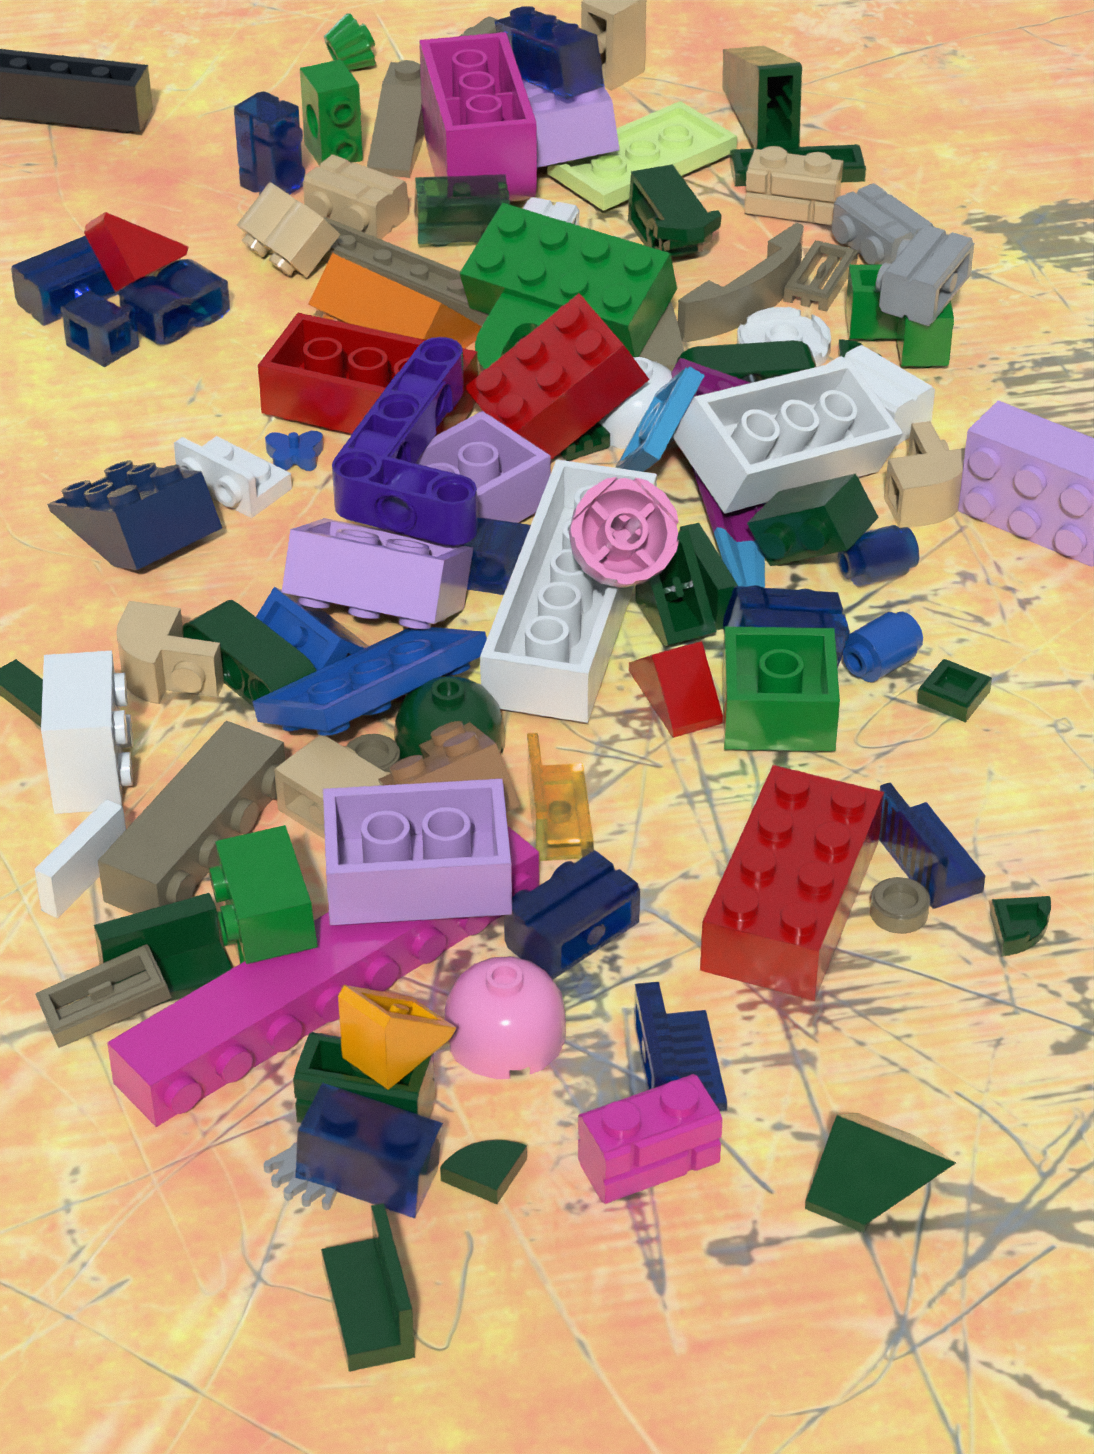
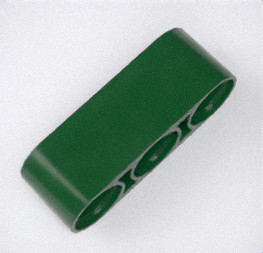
M796 340L697 346L687 349L677 358V362L682 358L750 383L817 367L813 352L808 344Z
M227 600L182 626L183 638L220 643L224 684L252 706V701L317 671L312 662L303 653L234 600Z

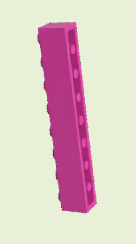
M507 826L511 856L513 910L516 907L524 906L535 895L539 894V851ZM329 912L314 920L317 948L246 964L244 961L108 1041L107 1046L113 1084L155 1127H158L177 1114L189 1111L197 1102L226 1084L238 1081L249 1070L275 1054L290 1049L298 1040L324 1024L339 1019L338 995L344 985L385 991L396 980L419 966L434 961L442 952L468 936L480 933L488 924L503 915L330 925Z

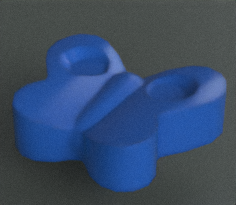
M312 430L299 436L296 432H291L289 435L273 432L265 437L266 452L273 459L274 465L284 470H288L293 464H297L306 471H312L317 467L316 457L321 454L324 447L323 434L321 432Z

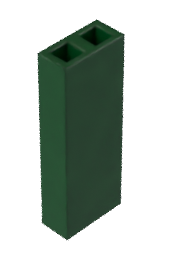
M15 659L0 668V696L41 727L43 679Z

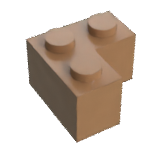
M455 721L435 729L430 734L432 739L419 745L423 757L422 755H413L404 758L390 767L391 774L378 779L380 785L503 779L506 812L521 806L497 744L470 722L463 725L462 721Z

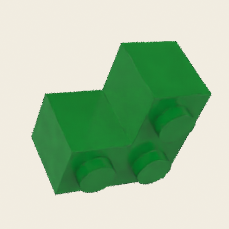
M882 264L849 265L845 310L849 339H863L866 341L897 339L901 366H914L917 368L949 366L954 325L951 301L929 326L910 321L907 315L900 318L884 313L881 307H879L881 291L876 289V279Z
M286 825L215 841L219 865L209 867L208 869L216 903L225 901L226 904L220 907V911H217L219 931L224 947L235 945L240 964L244 961L246 964L317 948L312 903Z

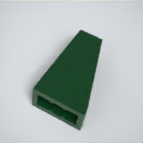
M764 45L723 49L722 89L755 149L762 150L770 146L783 149L800 148L801 63Z

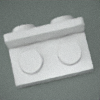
M218 436L203 446L184 437L174 442L176 465H179L180 469L202 471L211 498L250 518L256 516L292 489L290 472Z

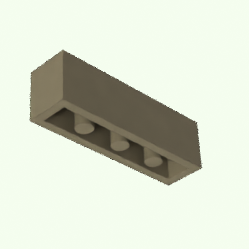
M226 720L99 858L98 867L103 901L135 914L191 898L196 886L209 873L208 868L219 865L215 841L250 832L259 814L273 799H277L274 769L285 761L284 742Z

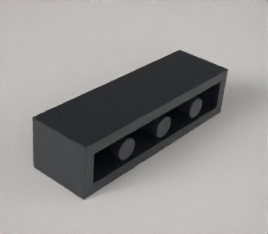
M0 49V119L19 118L34 120L41 124L55 122L73 124L79 128L100 127L115 129L121 133H130L134 131L140 132L153 111L149 67L146 64Z

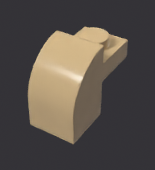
M931 421L912 423L908 456L888 459L884 499L899 529L940 523L958 512L965 448L949 450L946 440H940Z
M136 601L128 602L116 630L121 673L126 675L127 689L140 699L155 704H160L166 690L218 698L224 685L220 643L183 638L181 608Z

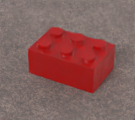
M578 293L530 334L522 338L497 361L483 370L465 386V389L482 411L549 454L552 460L650 379L623 343L581 294Z

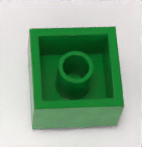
M724 628L722 666L724 750L836 751L840 695L834 628Z

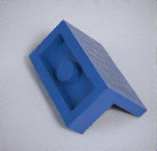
M277 587L272 589L256 615L260 621L303 653L312 662L317 671L345 658L348 653L354 654L369 647L321 608L301 605L298 602L299 596L282 593V589Z

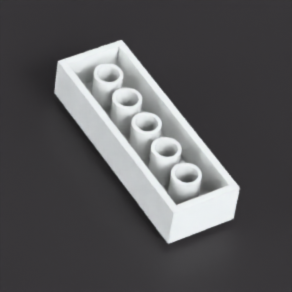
M556 459L480 656L481 685L494 697L500 709L588 723L634 586L618 588L601 584L583 572L572 555L569 539L573 511L590 488L607 478L617 477V479L627 478L631 480L639 478L647 480L657 487V474Z

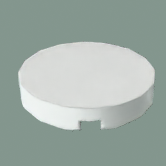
M772 307L756 311L748 316L747 323L745 325L740 324L737 330V344L789 340L802 341L811 348L817 367L826 362L831 352L830 328L821 318L813 314L811 319L801 316V310L796 308Z

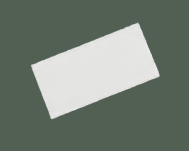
M106 799L34 869L42 912L58 919L100 877L99 858L126 830L123 806Z

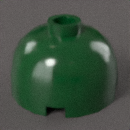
M438 677L410 691L400 704L394 726V740L400 749V760L413 755H422L423 757L419 745L432 739L430 735L432 731L455 721H462L463 725L469 722L472 723L497 744L499 752L503 755L505 728L499 704L481 684L468 678Z

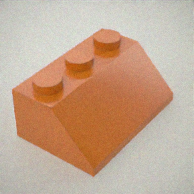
M332 253L308 305L324 313L322 318L423 340L436 337L451 338L460 343L462 348H467L476 341L478 332L482 327L448 306Z

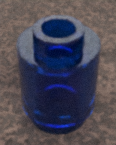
M896 525L866 531L849 550L838 552L837 555L842 575L846 579H851L858 587L906 575L909 568L918 565L920 557L918 543L912 530L908 527L899 528Z

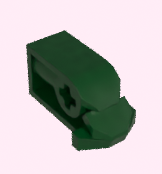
M673 164L631 171L628 222L645 246L671 253V258L702 253L704 244L712 242L713 232L721 227V213L718 210L706 211Z

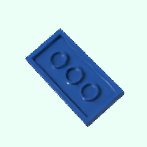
M409 627L252 701L257 722L281 725L285 731L303 728L317 730L318 735L322 736L341 733L350 728L351 720L361 715H373L388 710L391 707V700L407 695L410 691L434 678L456 675L470 669V662L481 656L487 640L486 633L484 631L431 627L430 629Z

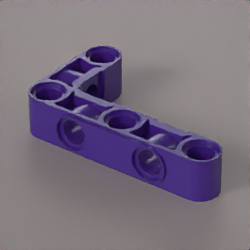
M436 337L422 342L402 369L395 375L332 462L334 507L340 517L444 545H463L476 537L478 517L477 487L475 482L460 474L415 464L436 435L437 426L448 412L453 411V408L464 392L463 349L456 340Z

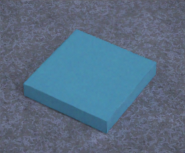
M689 366L656 392L615 468L644 472L660 460L705 375Z

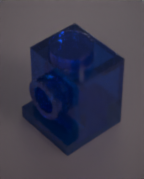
M89 290L61 306L66 346L104 368L139 347L135 307L130 304L121 308Z

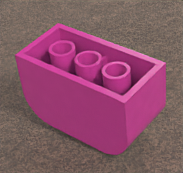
M507 33L419 40L421 102L425 140L444 208L522 201L535 197L537 187V122Z

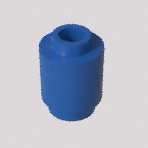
M902 611L897 613L887 612L845 637L843 642L844 663L853 675L867 682H875L916 656L917 650L923 645L922 630L910 614Z

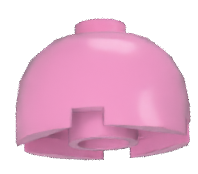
M617 477L607 478L590 488L573 511L569 529L572 555L583 572L601 584L618 588L643 584L661 573L677 551V524L679 523L677 511L667 495L647 480L639 478L634 480L627 478L617 479Z
M508 956L491 957L475 963L459 976L447 997L444 1010L445 1020L456 1027L449 1040L450 1052L456 1062L474 1074L493 1079H510V1070H522L530 1067V1074L543 1070L558 1057L566 1040V1019L562 993L549 974L529 960Z

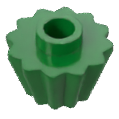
M351 13L345 14L323 36L333 61L341 59L348 70L376 65L375 56L371 50L375 46L374 39L364 23L359 25Z

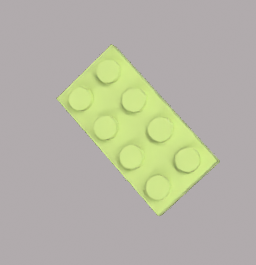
M679 101L616 128L620 150L547 165V174L604 211L629 200L631 171L673 164L680 175L684 176L693 170L714 163L718 159L729 155L730 150L737 149V135L682 101Z

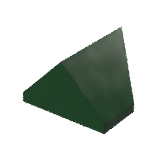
M860 1113L836 1115L806 1198L805 1209L865 1233L872 1220L955 1165L956 1162L919 1137Z

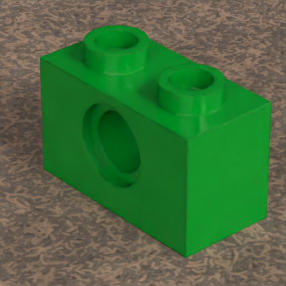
M341 59L299 68L304 145L319 166L331 155L346 159L350 163L363 161L360 88L357 80Z

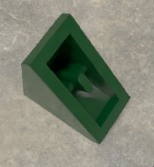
M689 529L678 532L677 551L665 569L647 582L636 585L635 601L664 646L717 632Z

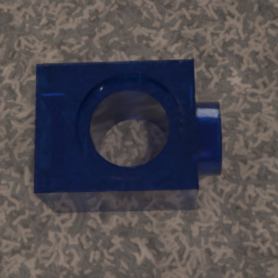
M478 517L476 537L462 545L473 548L467 590L499 595L505 594L531 525Z

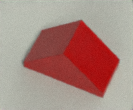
M107 212L102 213L87 223L84 234L115 292L171 265L186 256L189 248L187 245Z
M702 641L629 662L630 674L672 738L723 724L722 710Z

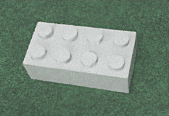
M851 359L695 396L672 437L725 514L768 502L781 490L855 473L858 477L879 472L904 433Z

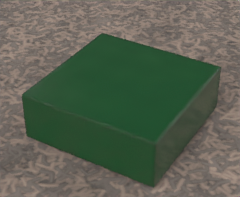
M943 658L919 687L917 703L967 722L990 693L992 677Z

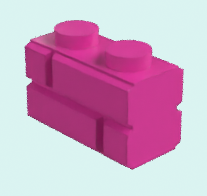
M692 1074L579 1114L578 1135L580 1139L578 1140V1160L601 1202L607 1204L687 1174V1171H697L719 1163L721 1155V1142L719 1138H722L723 1118L720 1110L698 1076Z

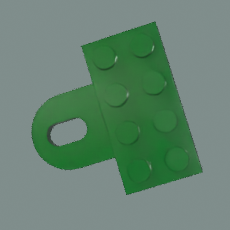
M506 203L501 204L459 273L469 308L489 314L480 328L475 342V351L478 354V363L481 371L497 361L514 347L519 339L530 334L578 293L581 294L623 343L633 357H639L678 289L671 253Z

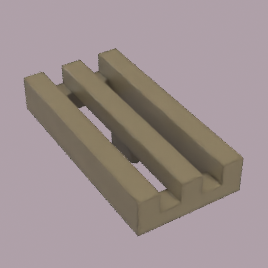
M818 240L814 241L784 287L783 301L792 303L796 297H800L801 306L810 307L813 301L819 302L818 310L827 312L848 279L849 265H857L858 250ZM823 254H827V259L817 269V274L810 285H804Z
M148 944L35 993L58 1048L172 998Z

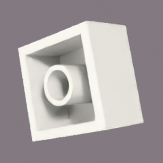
M112 650L44 655L41 734L54 814L92 812L106 799L122 806L123 786L133 785L131 753L123 752V748L133 747L131 715L125 714V710H120V707L127 706L128 704L125 673H115Z

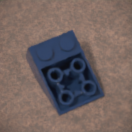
M132 460L122 461L104 470L106 477L93 483L90 480H84L71 484L62 489L63 497L47 504L52 514L112 566L139 570L222 529L202 471L180 469L179 465H170L163 468L157 467L154 462L134 465Z

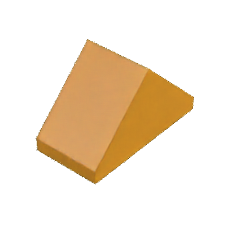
M347 985L343 986L338 995L342 1058L387 1090L449 1041L456 1030L455 1026L411 996Z

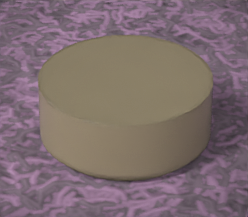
M361 735L350 741L346 746L384 772H390V767L400 761V749L397 743L385 735Z
M893 877L879 882L872 890L870 916L877 926L888 932L906 934L917 931L928 920L930 907L929 893L924 886L909 878Z

